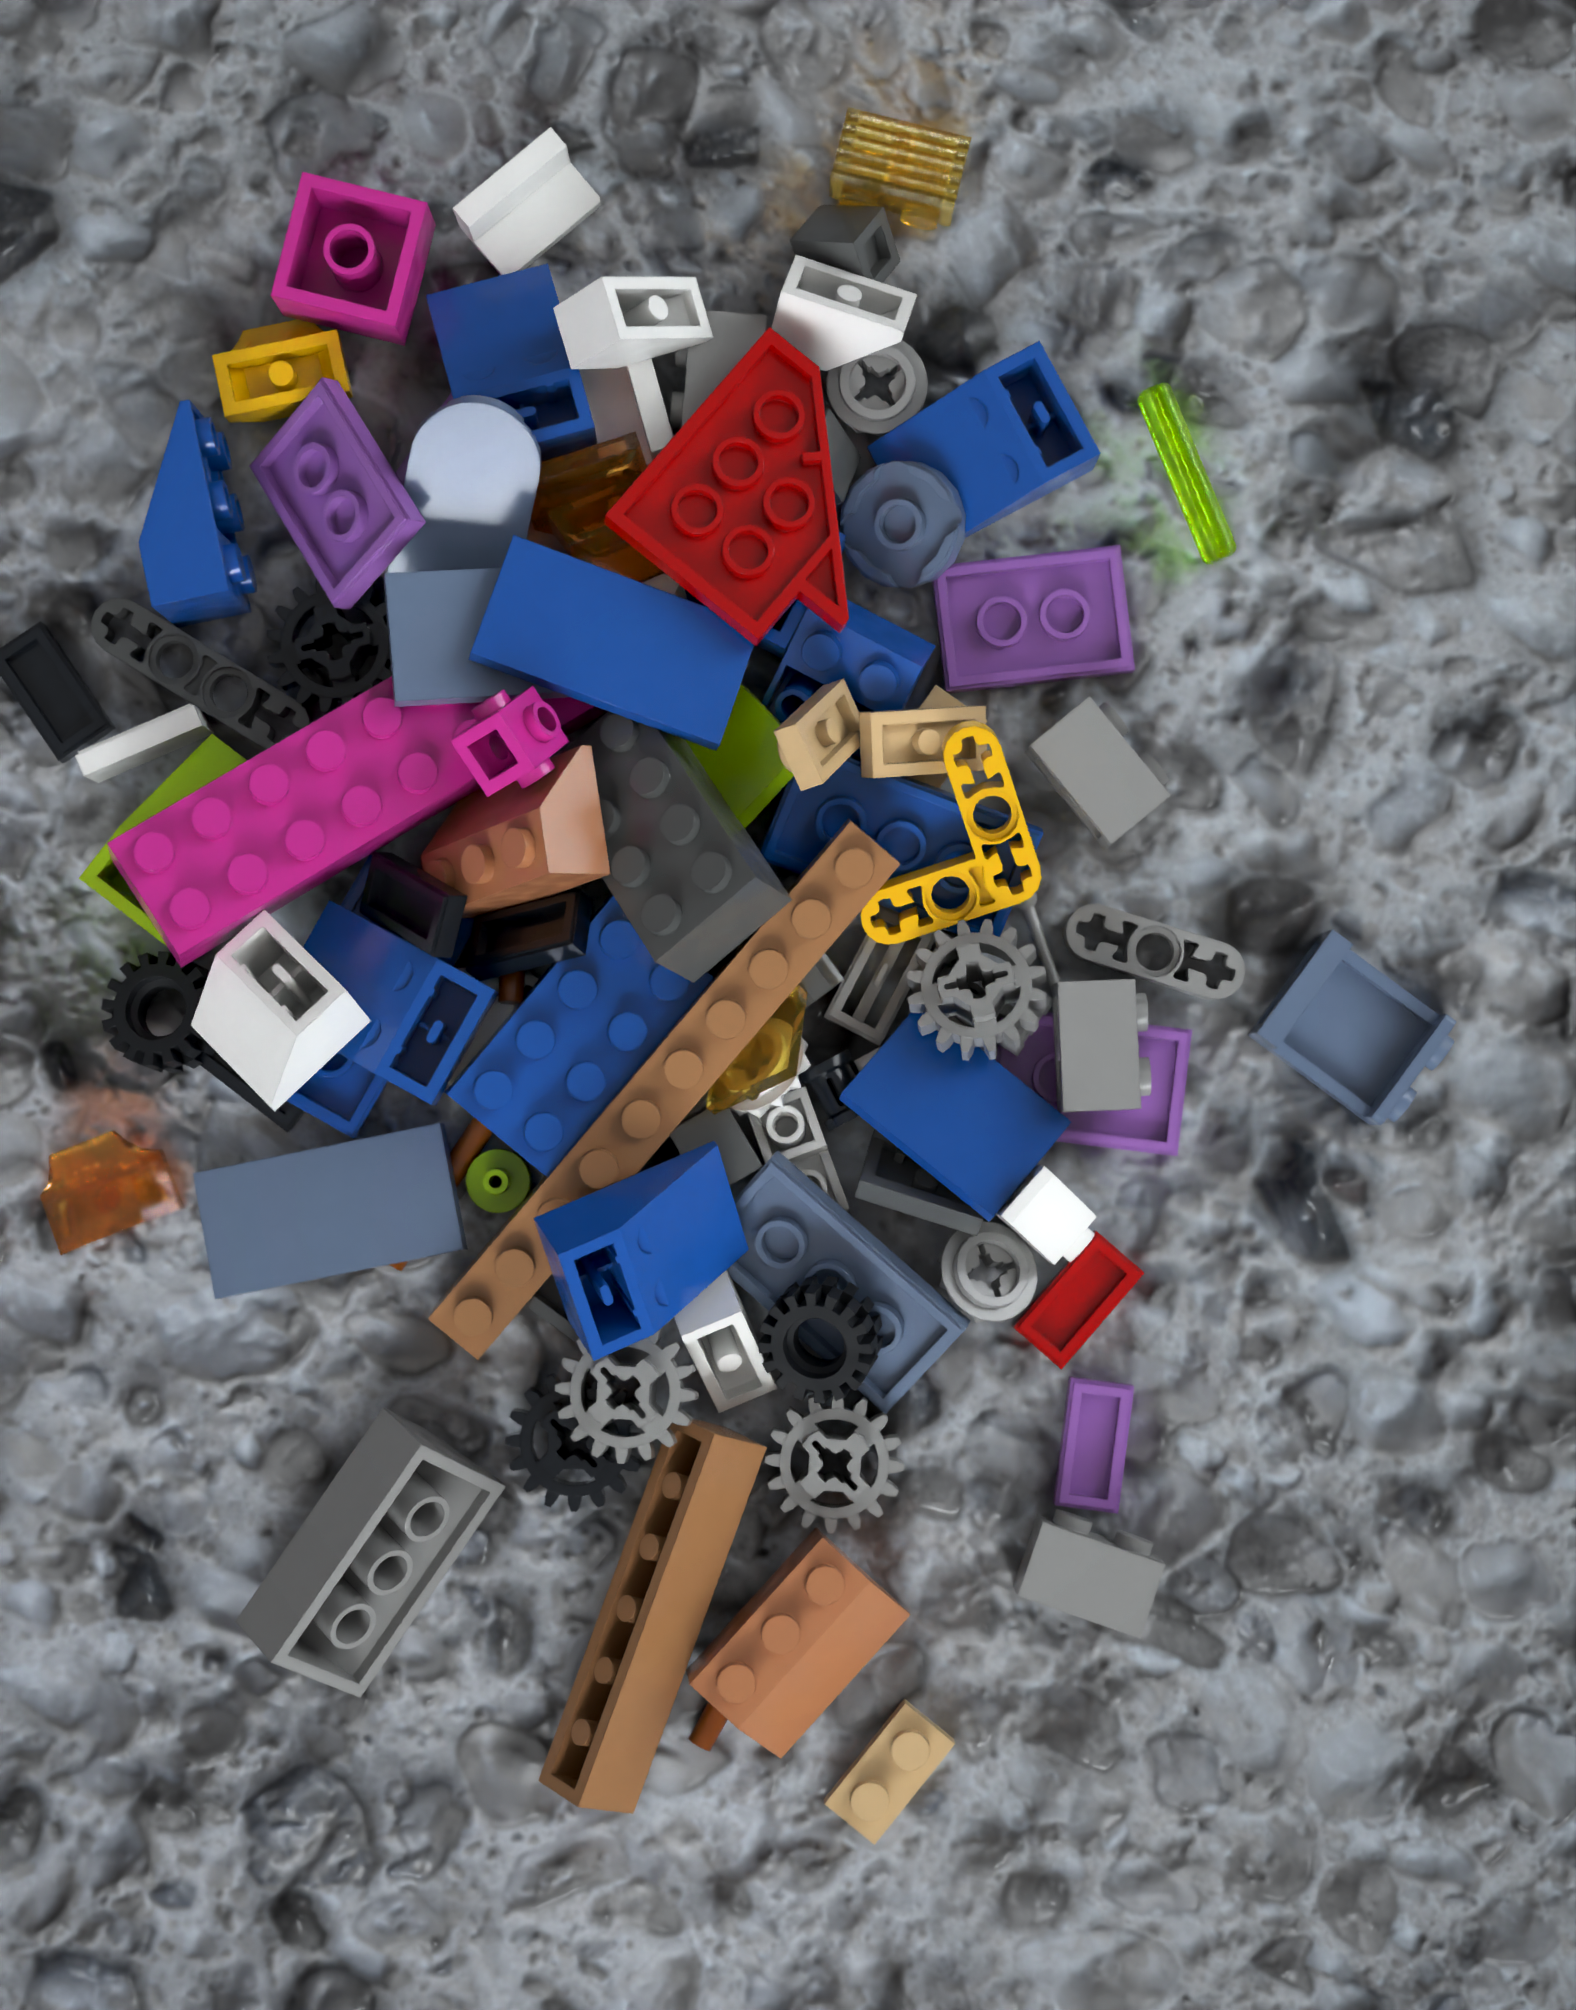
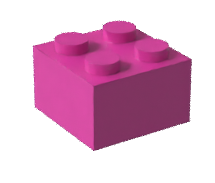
M302 172L270 295L282 315L405 346L436 227L428 203Z

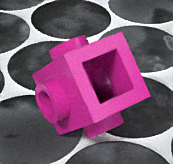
M531 686L512 699L505 689L495 693L471 710L477 721L451 740V743L487 797L516 780L523 789L548 774L555 768L549 757L569 742L561 729L556 712L549 704L542 700L534 686Z

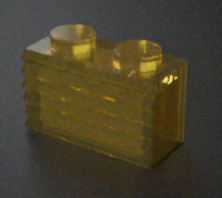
M848 107L831 171L829 196L833 199H839V205L884 207L885 211L901 214V222L917 229L934 230L937 228L938 223L943 226H951L972 137Z

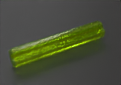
M1168 383L1151 386L1139 394L1137 403L1202 561L1205 564H1214L1225 560L1236 551V543L1173 390Z

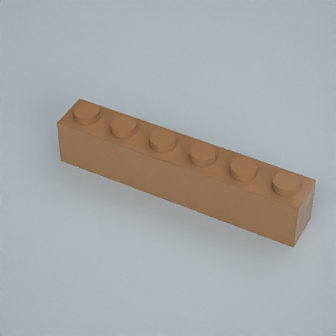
M693 1419L689 1426L673 1423L670 1429L675 1434L678 1442L670 1448L661 1444L538 1780L577 1807L631 1814L635 1811L767 1449L766 1446L727 1427Z

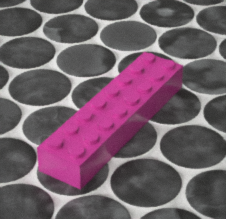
M391 676L109 841L107 845L110 857L182 968L237 935L264 909L269 914H272L480 789V785L458 754L451 740L477 721L471 710L482 702L394 707ZM571 697L542 699L556 712L561 729L566 736L608 712Z

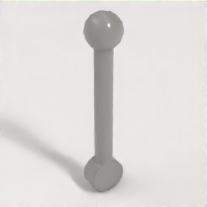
M1035 892L1031 898L1015 906L1023 910L1042 966H1045L1046 979L1052 997V985L1056 982H1061L1035 909L1038 899Z

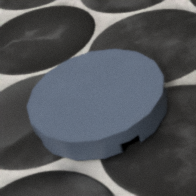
M891 461L868 469L850 487L841 507L840 525H843V534L846 535L845 552L848 559L864 577L883 587L915 588L937 580L955 562L965 540L966 514L958 490L942 472L922 462Z

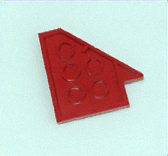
M770 327L606 513L604 524L755 646L760 643L796 599L838 633H841L849 620L820 367Z

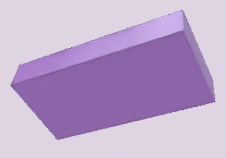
M1069 1376L1053 1496L1054 1505L1118 1514L1134 1386L1132 1384Z

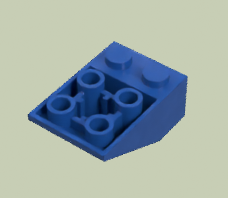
M548 263L426 295L453 399L467 395H481L498 399L513 407L524 418V423L530 428L532 434L535 435L541 451V461L597 446L595 425L579 369H571L553 310L560 303Z
M1040 340L981 371L867 446V450L876 466L891 461L922 462L942 472L959 492L966 514L965 538L1092 471L1101 454Z
M190 400L179 402L138 542L151 607L177 628L251 613L248 594L257 592L256 577L249 555L242 556L235 532L244 531L245 529L240 502L236 493L229 494L224 480L223 471L232 469L226 437L223 431L216 432L212 418H204Z
M847 600L849 620L841 633H838L807 608L761 703L782 724L821 686L844 678L859 712L903 710L936 646ZM860 747L852 755L860 758ZM784 787L781 789V791H780L777 795L781 796Z
M329 900L303 948L348 991L371 1020L338 1053L430 1105L436 1106L499 993L437 957L429 955L409 942Z
M715 1141L534 1218L568 1321L593 1361L654 1335L749 1250L719 1148Z

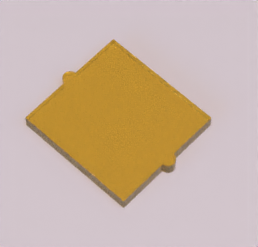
M800 985L796 986L710 1087L706 1108L715 1115L746 1099L754 1101L761 1092L797 1075L807 1000V991Z

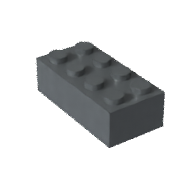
M608 711L561 753L580 745L592 746L611 873L602 878L654 961L695 983L792 901V899L741 822L736 818L686 740Z

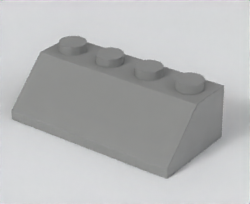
M382 1408L235 1622L271 1663L361 1698L506 1486L498 1478L427 1429Z

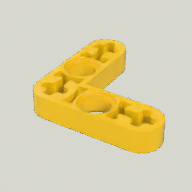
M973 720L961 722L949 730L942 744L944 764L973 852L887 880L860 911L862 927L866 934L878 943L886 945L898 944L935 932L938 929L941 930L956 925L960 920L968 921L1020 904L1031 898L1039 888L1042 878L1040 864L997 736L984 723ZM973 736L978 745L989 744L990 750L984 751L981 754V761L987 779L999 772L1002 780L981 782L965 793L962 790V784H975L974 778L966 759L955 761L953 755L962 751V739ZM987 796L1001 797L1010 806L1008 820L997 829L989 830L982 828L973 818L976 804ZM1020 833V841H1008L1017 866L1028 864L1029 869L1020 873L1021 884L1016 887H1009L1006 879L994 880L993 878L994 875L1002 872V863L996 845L987 852H983L981 846L983 844L1003 843L1015 834ZM953 876L960 878L968 886L967 899L957 908H942L932 899L933 886L944 877ZM920 886L923 906L929 917L919 919L916 906L898 914L899 924L895 927H888L884 919L873 921L871 916L879 913V901L890 898L894 907L913 903V895L909 889Z

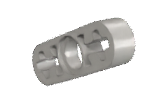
M1087 904L1078 908L1068 917L1064 925V943L1068 951L1075 958L1207 1000H1218L1228 997L1239 989L1245 977L1244 960L1233 946L1102 904ZM1093 916H1098L1103 919L1101 929L1117 936L1123 934V923L1133 926L1134 930L1124 945V962L1114 960L1112 957L1119 946L1099 942L1093 951L1085 949V937L1076 933L1077 924H1087ZM1144 935H1161L1170 944L1171 959L1163 969L1153 971L1144 968L1139 963L1136 957V946ZM1184 942L1195 947L1188 958L1200 962H1208L1212 960L1215 953L1223 956L1222 967L1231 971L1230 979L1218 981L1212 989L1205 985L1207 975L1190 968L1184 970V981L1175 979L1173 975L1182 964L1184 958Z

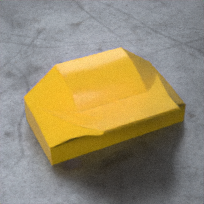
M297 319L243 330L237 344L231 351L212 355L224 417L229 423L267 422L290 417L322 377L337 380L348 398L353 397L341 338L337 329L323 331L314 323Z

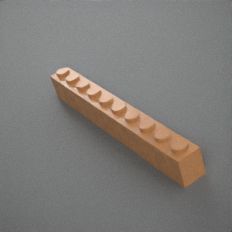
M848 818L788 888L787 893L792 901L743 941L548 1177L544 1176L440 1298L428 1320L479 1360L552 1274L534 1218L637 1174L900 866V862Z

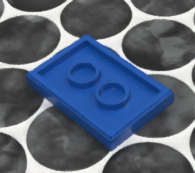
M910 1013L844 1089L839 1100L990 1222L1071 1124V1121L995 1059L989 1060L985 1051L980 1047L974 1048L973 1055L969 1061L962 1060L961 1047L958 1043L953 1042L951 1047L943 1053L937 1050L936 1039L938 1031L936 1030L922 1036L918 1030L917 1021L924 1013Z

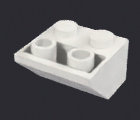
M264 909L215 954L191 1026L275 1112L371 1020L348 991Z

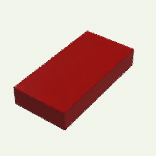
M1095 1230L1093 1231L1095 1233L1093 1239L1073 1261L1066 1262L1012 1325L1016 1331L1061 1370L1144 1275V1272Z

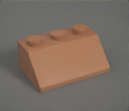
M580 745L550 758L555 768L523 789L516 780L488 797L480 788L457 802L420 856L423 871L467 895L462 918H474L478 915L547 898L611 874L592 746Z
M815 1527L688 1667L686 1672L689 1685L737 1729L781 1759L911 1614Z

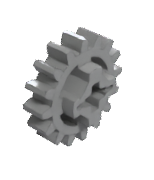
M991 919L984 920L978 933H971L966 921L960 920L957 924L958 936L950 939L944 932L938 929L934 932L937 949L932 952L928 949L918 948L916 951L917 963L924 971L914 970L907 973L908 987L920 991L907 997L910 1013H924L917 1021L918 1030L922 1036L936 1030L938 1031L936 1045L937 1050L942 1053L955 1042L960 1044L962 1060L969 1061L975 1047H984L989 1060H993L997 1057V1043L1005 1041L1014 1050L1021 1047L1018 1033L1020 1027L1036 1032L1038 1029V1017L1030 1009H1042L1047 1006V993L1035 988L1047 982L1045 966L1029 967L1036 959V948L1031 943L1017 949V930L1010 927L1001 937H998L993 933ZM981 953L992 954L1005 962L998 964ZM955 958L958 959L949 975L938 977L948 963ZM981 981L986 996L973 999L969 983ZM1019 996L1013 1010L1004 1019L997 1022L996 1017L1004 1005L1016 1002V997ZM957 1015L972 1024L973 1027L959 1025L947 1017Z
M662 1328L654 1335L627 1346L650 1354L637 1365L622 1364L612 1354L593 1361L580 1339L576 1342L580 1351L584 1354L580 1360L570 1357L563 1358L561 1365L572 1373L571 1381L555 1384V1392L570 1395L571 1404L565 1406L557 1413L559 1419H569L572 1417L577 1419L579 1425L570 1436L574 1442L589 1435L595 1439L592 1446V1456L596 1458L602 1456L611 1446L615 1447L617 1463L625 1464L630 1458L632 1448L637 1447L639 1454L646 1461L655 1457L654 1440L658 1439L669 1448L678 1442L675 1434L670 1429L673 1423L681 1426H689L693 1418L687 1412L681 1410L683 1402L698 1399L699 1392L691 1388H684L683 1379L693 1374L696 1369L694 1365L678 1367L674 1359L683 1348L680 1342H675L665 1348L659 1345ZM590 1371L597 1380L596 1402L588 1408L585 1398V1384ZM666 1373L669 1383V1401L666 1411L663 1413V1409L656 1402L657 1382ZM615 1375L623 1381L632 1378L638 1379L641 1384L635 1392V1396L640 1402L638 1408L631 1402L620 1406L615 1402L613 1397L620 1390L615 1383ZM615 1419L632 1420L645 1433L630 1436L619 1435L605 1429V1427Z
M814 1394L808 1396L809 1412L802 1415L798 1410L790 1406L786 1410V1416L792 1425L787 1431L783 1428L773 1427L770 1432V1436L782 1446L780 1451L765 1453L766 1464L780 1467V1472L768 1479L769 1490L783 1488L787 1490L788 1493L780 1503V1508L784 1513L794 1509L797 1505L803 1508L801 1526L808 1528L816 1516L824 1518L827 1534H834L837 1521L840 1518H847L853 1530L861 1529L860 1512L867 1509L872 1515L879 1518L883 1515V1510L877 1500L878 1496L884 1494L896 1497L899 1492L898 1487L887 1479L888 1473L904 1471V1462L900 1459L889 1457L888 1451L895 1449L901 1444L899 1435L889 1434L882 1436L880 1431L889 1420L888 1416L881 1412L871 1419L866 1417L868 1401L862 1396L854 1403L852 1408L844 1407L843 1398L835 1401L834 1396L831 1398V1406L822 1407L821 1403H814ZM837 1419L848 1421L856 1426H852L846 1433L825 1432L816 1423ZM799 1440L803 1448L808 1452V1467L799 1474L797 1479H794L791 1470V1454L796 1441ZM815 1440L824 1449L828 1448L834 1454L841 1452L843 1449L849 1452L845 1458V1463L849 1471V1477L854 1483H851L844 1474L840 1476L835 1470L828 1471L825 1475L819 1471L823 1466V1458L819 1451V1446L814 1442ZM874 1444L877 1451V1469L870 1484L860 1472L861 1457ZM823 1491L843 1492L851 1501L829 1504L813 1498H816Z

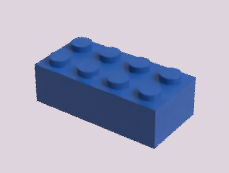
M611 895L591 917L586 955L552 963L444 1093L538 1171L548 1177L714 977L706 972L693 983L656 963L615 897Z

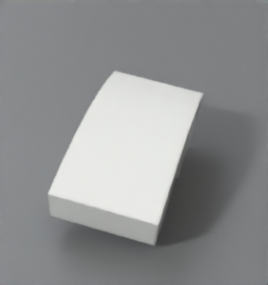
M805 1086L802 1089L786 1093L784 1095L783 1108L770 1104L761 1118L747 1112L765 1164L778 1150L842 1208L851 1213Z

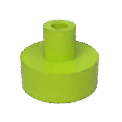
M494 1149L480 1154L471 1163L466 1175V1187L472 1201L481 1209L492 1213H504L517 1208L529 1195L532 1185L531 1172L525 1160L517 1153L506 1149ZM496 1175L502 1180L500 1187H496L493 1184V1178Z

